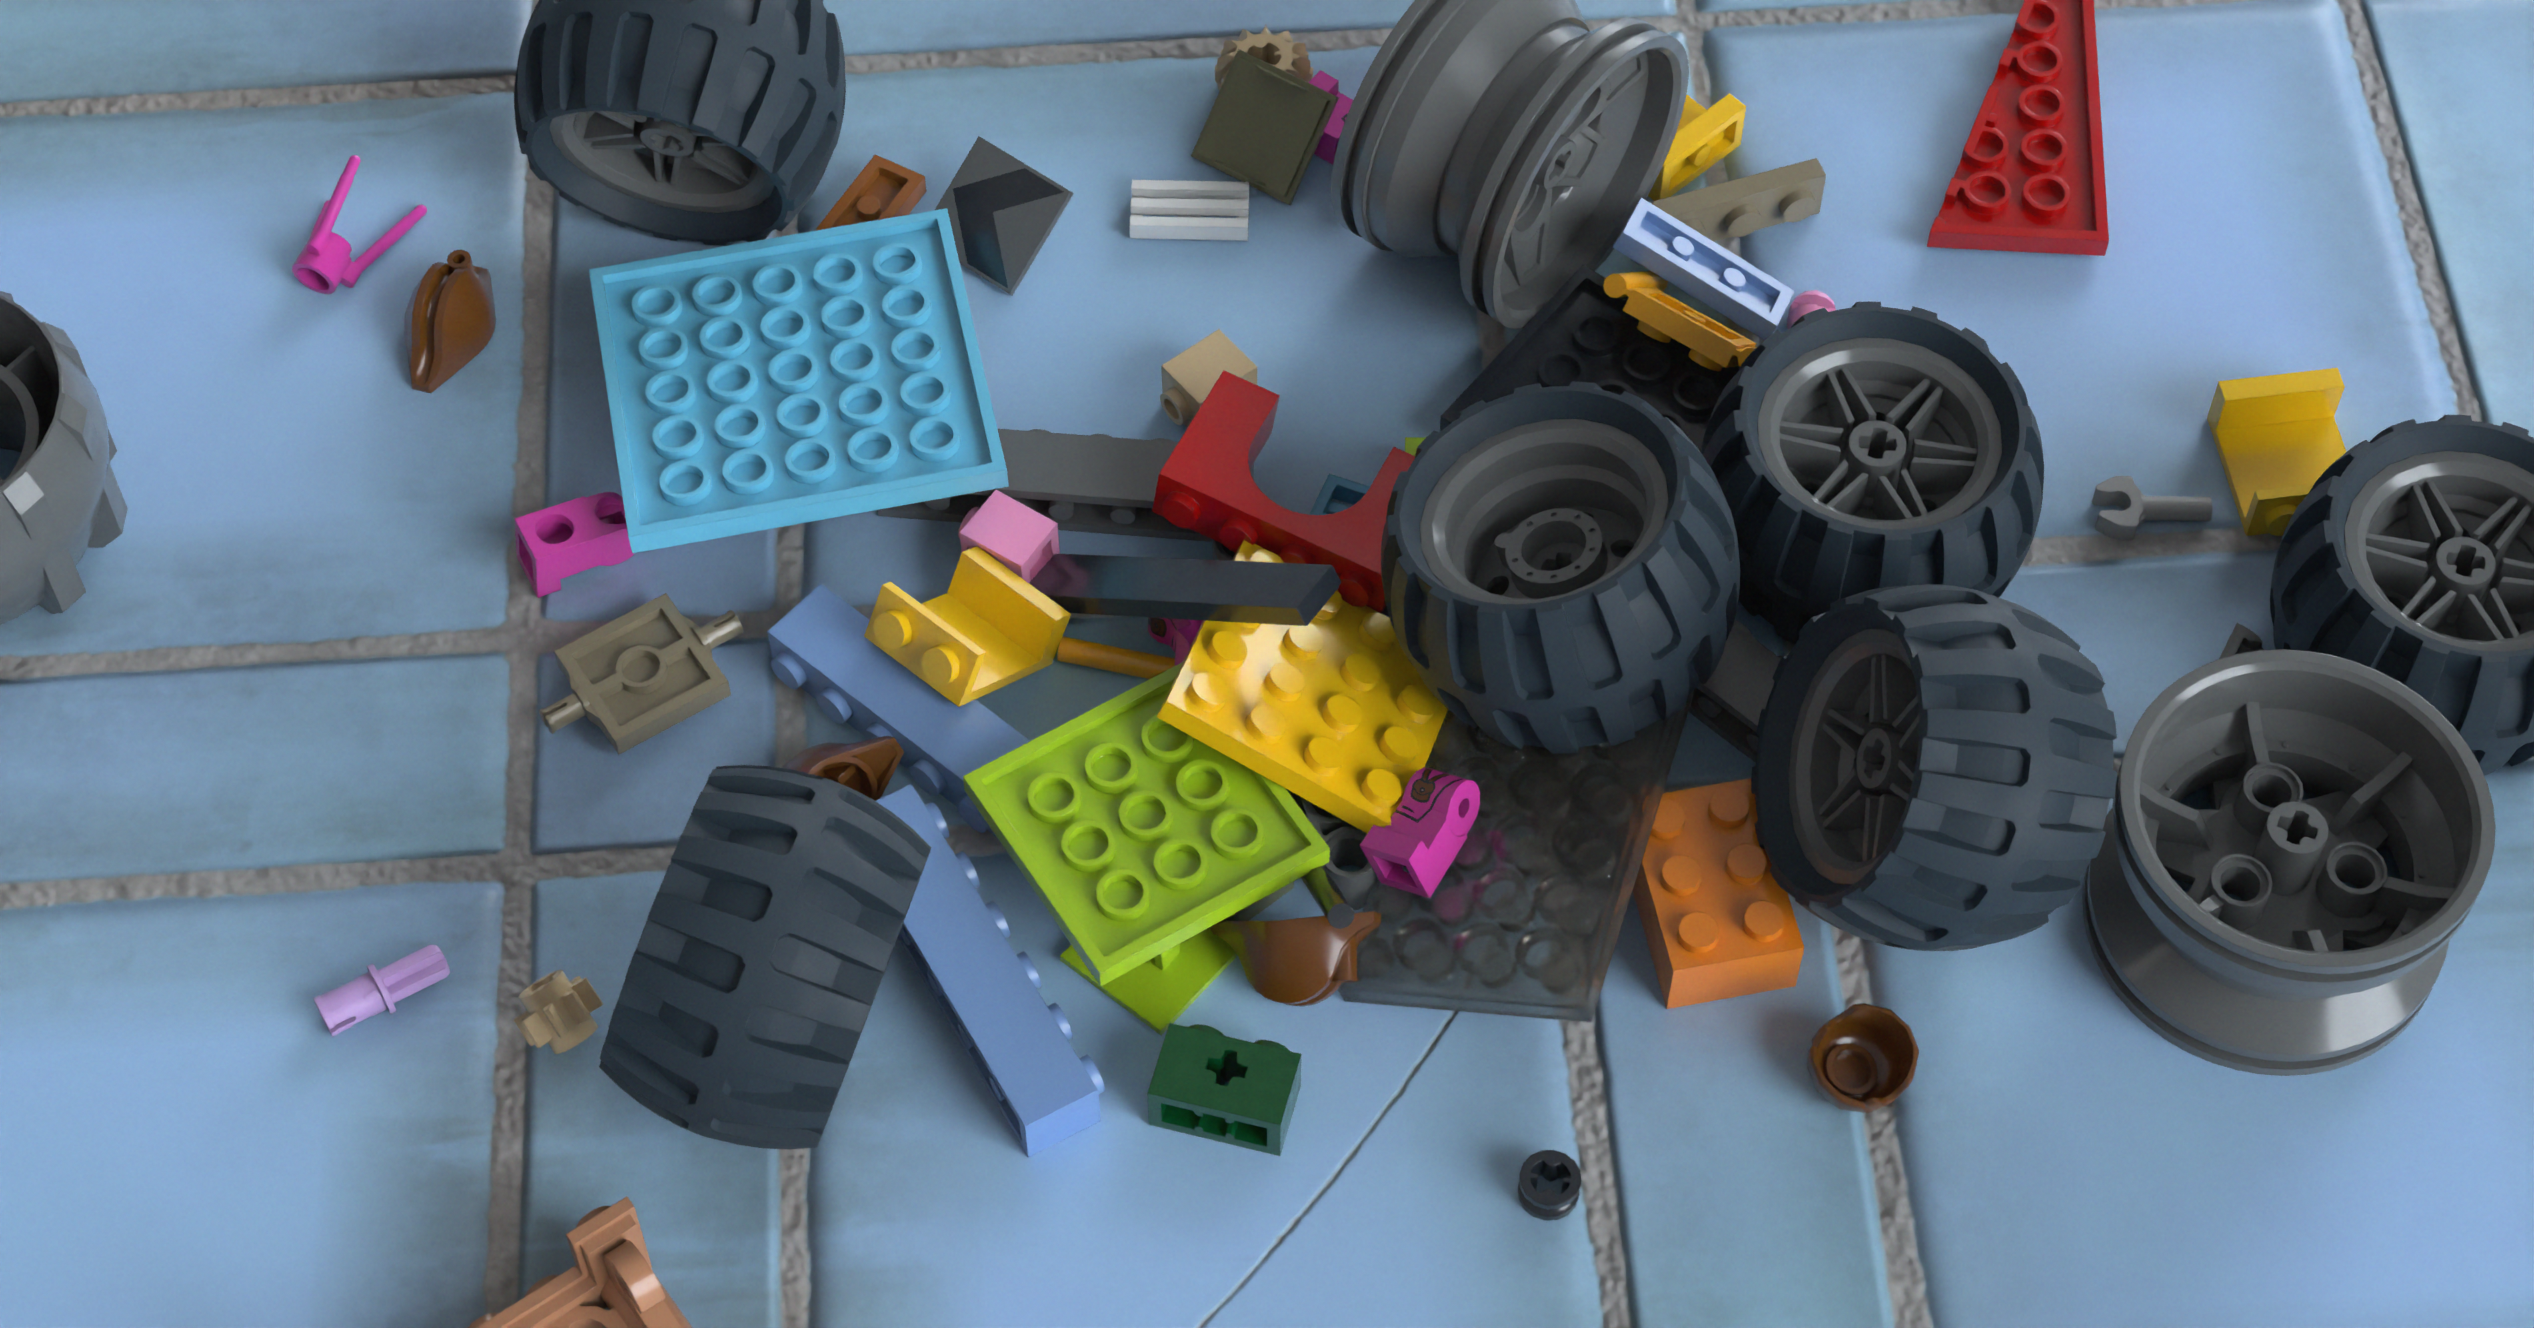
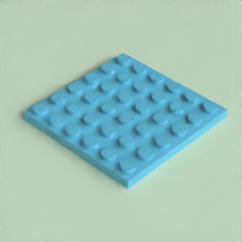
M947 208L589 269L626 525L632 554L1009 487L1007 468Z

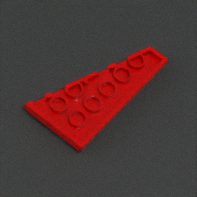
M2024 0L2016 19L2013 33L2000 58L1993 82L1987 90L1963 149L1955 175L1951 179L1945 193L1940 212L1930 230L1927 247L2105 256L2109 243L2094 0Z

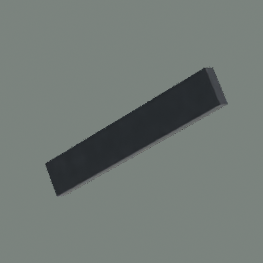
M1055 553L1029 584L1069 613L1308 626L1342 582L1332 565Z

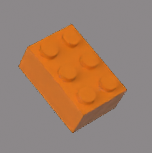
M1751 778L1624 800L1618 842L1666 1009L1796 986L1804 944L1788 893L1779 887L1769 871L1772 864L1766 850L1759 846L1754 825L1758 818L1755 794L1751 793Z

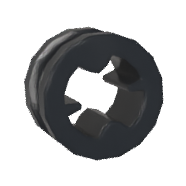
M1542 1150L1531 1155L1523 1163L1519 1174L1518 1196L1524 1210L1533 1217L1545 1221L1559 1220L1568 1216L1575 1209L1580 1195L1581 1172L1576 1162L1565 1153L1556 1150ZM1542 1175L1549 1182L1555 1181L1558 1178L1562 1179L1561 1194L1557 1195L1551 1189H1546L1539 1193L1537 1191L1538 1177Z

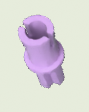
M428 945L379 970L372 963L367 966V973L337 989L316 996L313 1000L331 1036L334 1037L355 1024L385 1010H388L390 1014L396 1012L394 1003L446 978L450 974V968L441 949L437 945Z

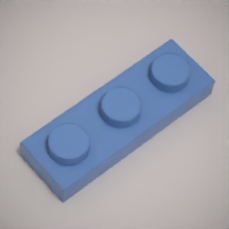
M1643 198L1639 200L1613 245L1614 249L1629 257L1636 264L1649 269L1680 288L1687 295L1700 300L1731 319L1738 326L1749 330L1764 340L1777 328L1794 293V290Z

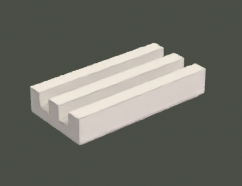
M1132 180L1129 224L1131 239L1248 241L1249 182ZM1143 215H1178V217H1152ZM1202 216H1237V218H1207Z

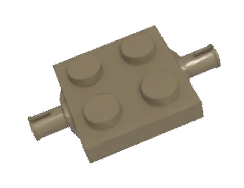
M665 593L555 650L557 665L571 684L573 694L544 709H540V716L551 734L585 716L589 721L601 728L619 755L731 696L729 682L714 662L711 649L737 635L744 634L743 627L732 610L699 627L693 621L681 615Z

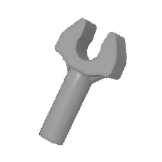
M2115 476L2105 480L2096 486L2092 498L2093 505H2115L2124 509L2123 511H2100L2096 521V531L2116 540H2133L2137 527L2145 521H2210L2212 517L2211 497L2145 496L2134 484L2131 476Z

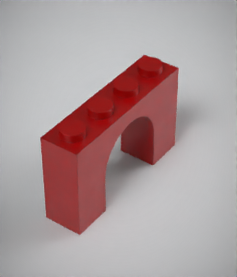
M1223 370L1161 469L1158 476L1152 512L1165 517L1169 522L1178 527L1189 528L1218 541L1235 553L1245 540L1251 545L1257 544L1267 551L1275 553L1284 563L1332 565L1342 582L1337 590L1343 601L1356 607L1366 605L1382 613L1386 602L1381 577V542L1386 522L1387 507L1400 471L1407 472L1415 456L1393 446L1369 490L1360 501L1348 509L1327 515H1308L1286 509L1269 499L1258 488L1250 473L1251 466L1272 433L1280 395Z

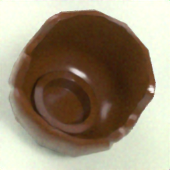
M1866 1003L1851 1005L1848 1009L1820 1027L1811 1040L1812 1046L1808 1050L1807 1069L1816 1091L1840 1110L1862 1113L1879 1110L1898 1098L1914 1079L1919 1049L1911 1027L1891 1009Z

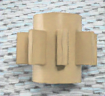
M557 970L537 980L519 995V999L527 1011L514 1018V1022L530 1047L535 1045L537 1048H540L548 1043L555 1054H560L580 1044L597 1030L598 1025L590 1013L601 1007L603 1002L587 977L581 979L580 976H577L569 981L563 970Z

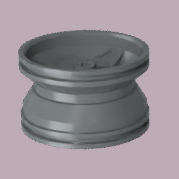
M1415 0L1395 25L1374 58L1346 117L1337 145L1331 177V202L1334 214L1344 228L1362 237L1380 250L1395 251L1409 258L1458 255L1462 291L1469 304L1486 315H1490L1494 320L1508 328L1523 329L1582 265L1593 271L1599 268L1614 250L1613 245L1639 200L1647 198L1669 153L1682 116L1689 77L1686 51L1676 38L1659 31L1650 23L1635 17L1619 19L1589 31L1575 0Z
M2284 649L2236 654L2201 666L2176 680L2160 693L2137 722L2127 743L2117 775L2112 808L2107 814L2103 826V831L2106 834L2097 858L2090 860L2084 876L2082 894L2083 919L2093 956L2115 994L2136 1017L2168 1042L2201 1059L2238 1071L2277 1076L2308 1075L2331 1071L2353 1064L2388 1045L2418 1015L2439 976L2446 958L2449 940L2462 926L2483 887L2493 857L2496 827L2494 807L2488 784L2474 754L2455 727L2419 694L2378 670L2333 655ZM2208 785L2211 809H2193L2179 803L2197 789ZM2303 790L2319 797L2303 801ZM2260 803H2262V804H2264V805H2267V806H2270V807H2273V808H2268V807H2266V806L2261 805ZM2384 845L2393 854L2401 879L2387 876L2386 863L2384 858L2378 853ZM2173 879L2192 884V887L2185 893ZM2342 882H2348L2356 886L2357 889L2350 888L2344 885ZM2226 894L2237 895L2241 898V901L2234 900Z

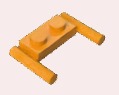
M1652 271L1615 273L1606 277L1604 281L1605 293L1612 298L1629 297L1622 311L1640 320L1637 328L1641 332L1661 342L1670 343L1673 338L1691 348L1688 357L1708 369L1720 372L1723 367L1741 366L1744 360L1756 348L1755 342L1664 293L1663 291L1666 289L1668 281Z

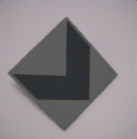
M978 136L935 210L945 208L948 210L960 264L1013 296L1074 193Z

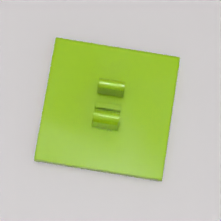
M1211 927L1103 986L1098 984L1072 945L1060 955V961L1159 1035H1162L1168 1029L1169 1023H1174L1238 955L1230 944L1221 937L1214 935L1211 932Z

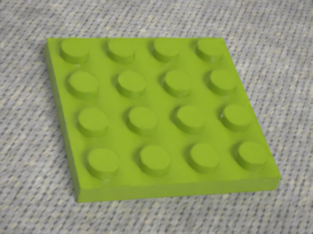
M1182 663L963 776L965 792L1100 986L1307 875L1312 869L1330 862L1329 846L1284 787L1157 718L1158 712Z

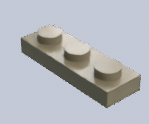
M1814 158L1653 201L1652 204L1714 242L1733 236L1743 237L1755 230L1785 222H1798L1811 215L1820 213L1826 174L1818 159Z

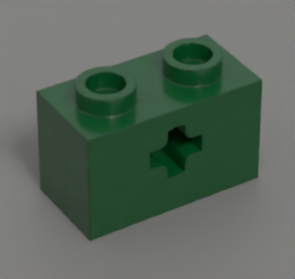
M1169 1023L1147 1092L1149 1125L1280 1156L1301 1087V1054L1291 1052L1282 1044L1270 1040H1258L1253 1043L1224 1036L1219 1030L1207 1025L1195 1024L1185 1027ZM1225 1081L1229 1082L1228 1086H1224Z

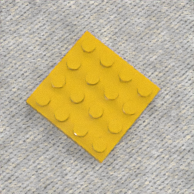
M1245 540L1232 561L1284 563L1275 553L1267 551L1257 544L1252 545ZM1336 590L1308 626L1203 620L1158 712L1157 718L1368 834L1373 825L1383 828L1391 825V817L1403 801L1405 788L1410 778L1416 771L1425 767L1448 709L1431 693L1417 670L1406 657L1394 632L1390 618L1366 605L1356 607L1342 600L1338 590Z

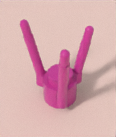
M352 155L348 159L330 200L325 201L309 240L292 266L294 276L303 285L322 294L333 293L339 283L353 288L362 272L427 213L426 206L418 205L353 262L350 257L352 252L351 245L343 237L331 231L361 160L357 155Z

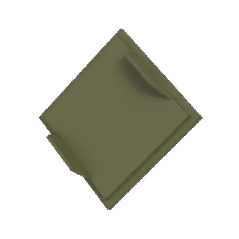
M1238 49L1191 156L1242 182H1249L1250 186L1291 205L1339 97Z

